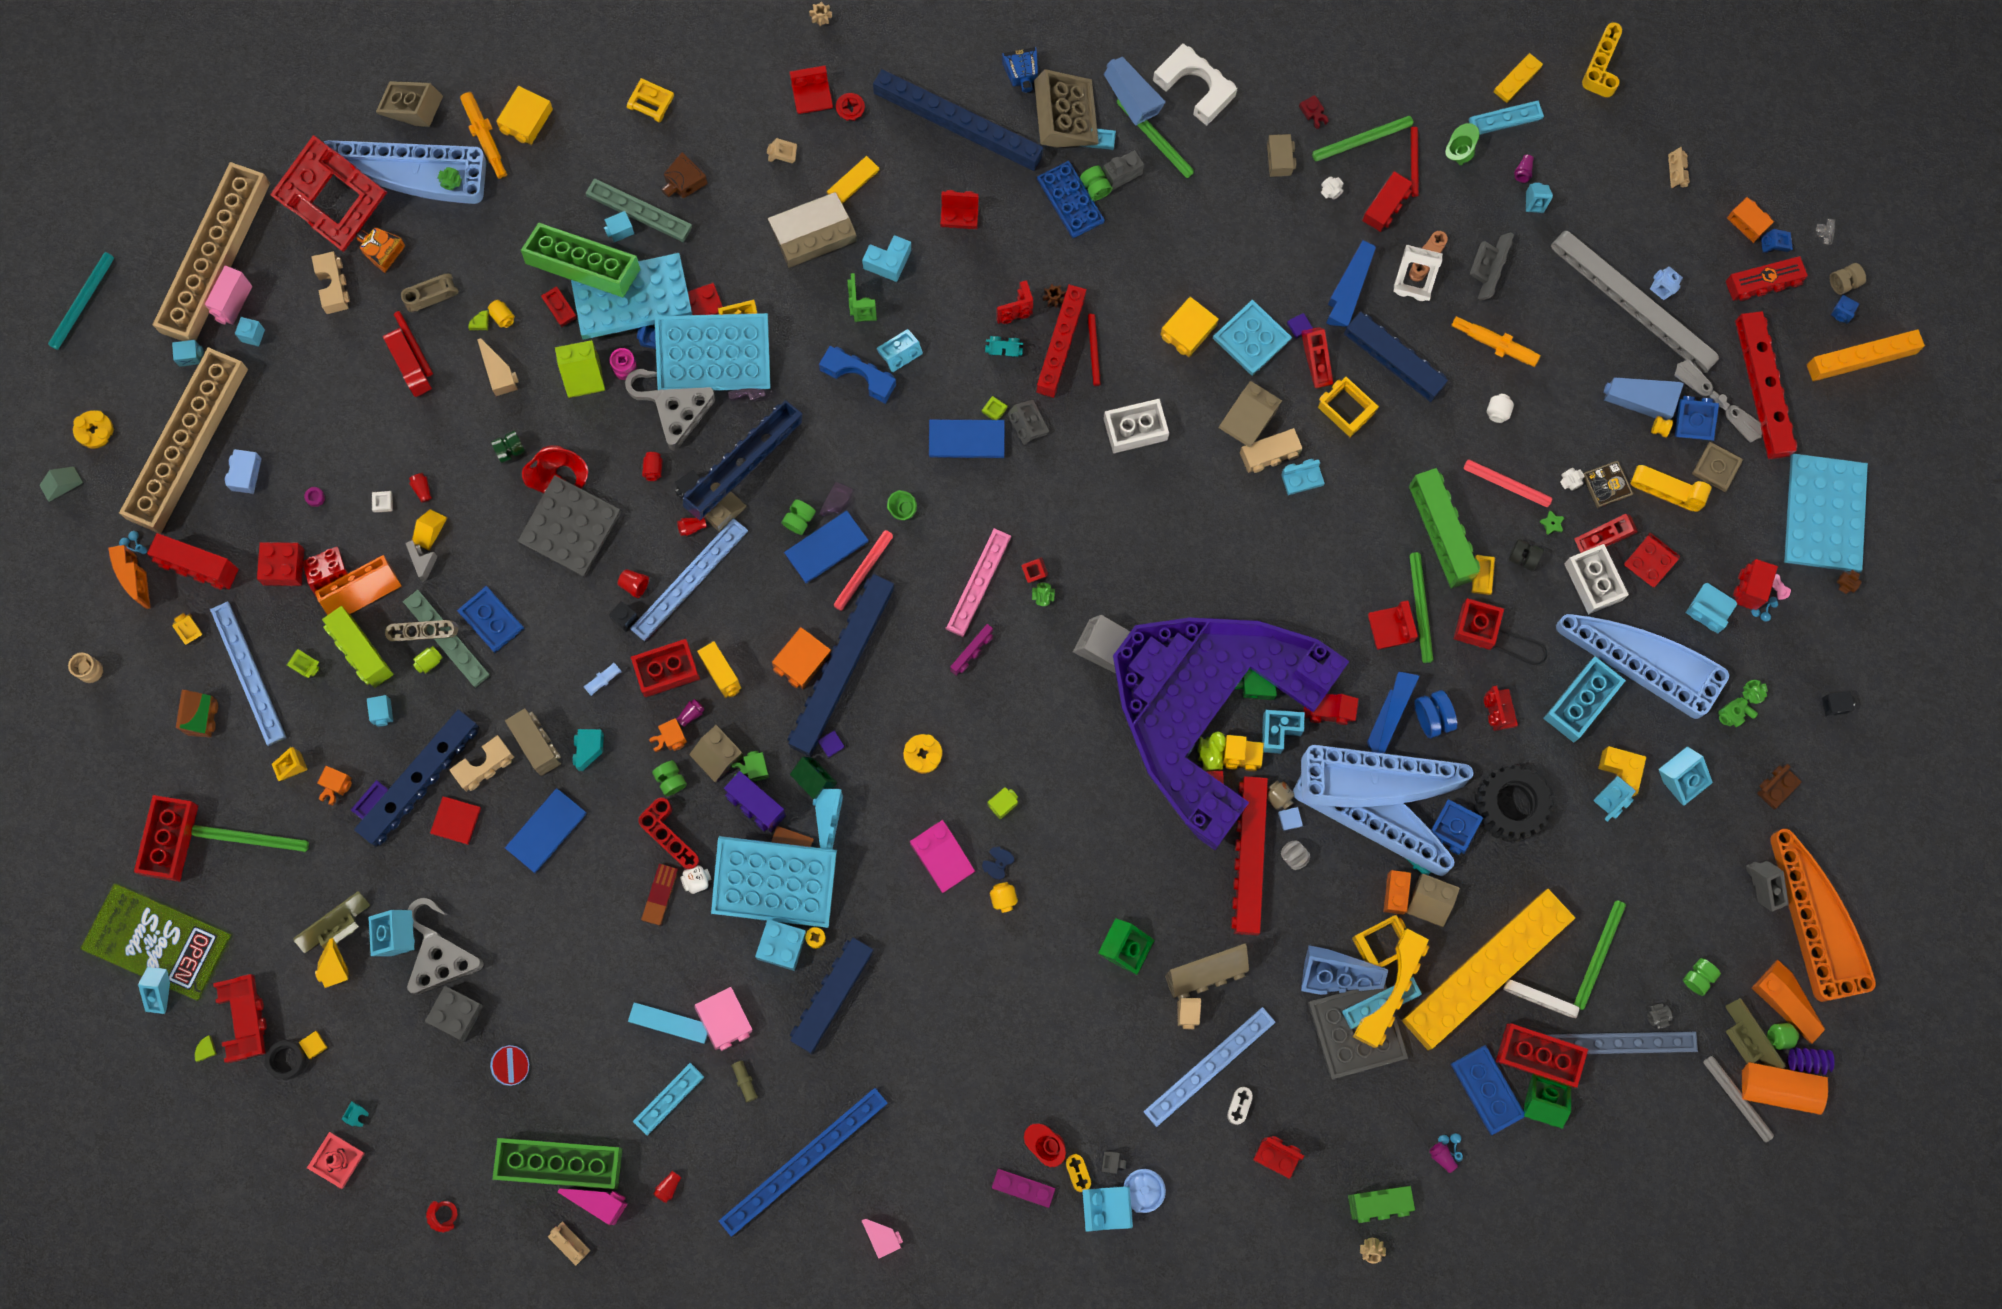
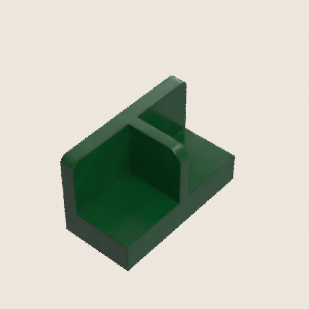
M802 757L790 773V776L812 799H817L824 788L833 789L837 784L833 777L811 757Z

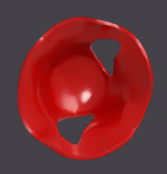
M551 445L543 447L524 466L522 478L527 487L545 493L554 475L561 478L556 474V470L562 466H567L575 473L576 483L574 486L582 489L588 477V467L585 461L576 453L561 446ZM537 460V465L531 468L530 466Z

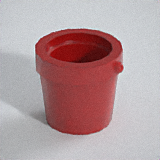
M625 569L618 579V586L635 598H640L644 594L649 583L648 576Z

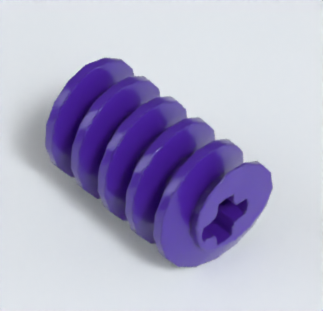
M1791 1048L1788 1055L1789 1069L1795 1071L1797 1067L1798 1072H1803L1805 1068L1807 1074H1810L1812 1068L1814 1074H1818L1821 1069L1822 1075H1826L1827 1070L1830 1072L1834 1070V1054L1831 1050Z

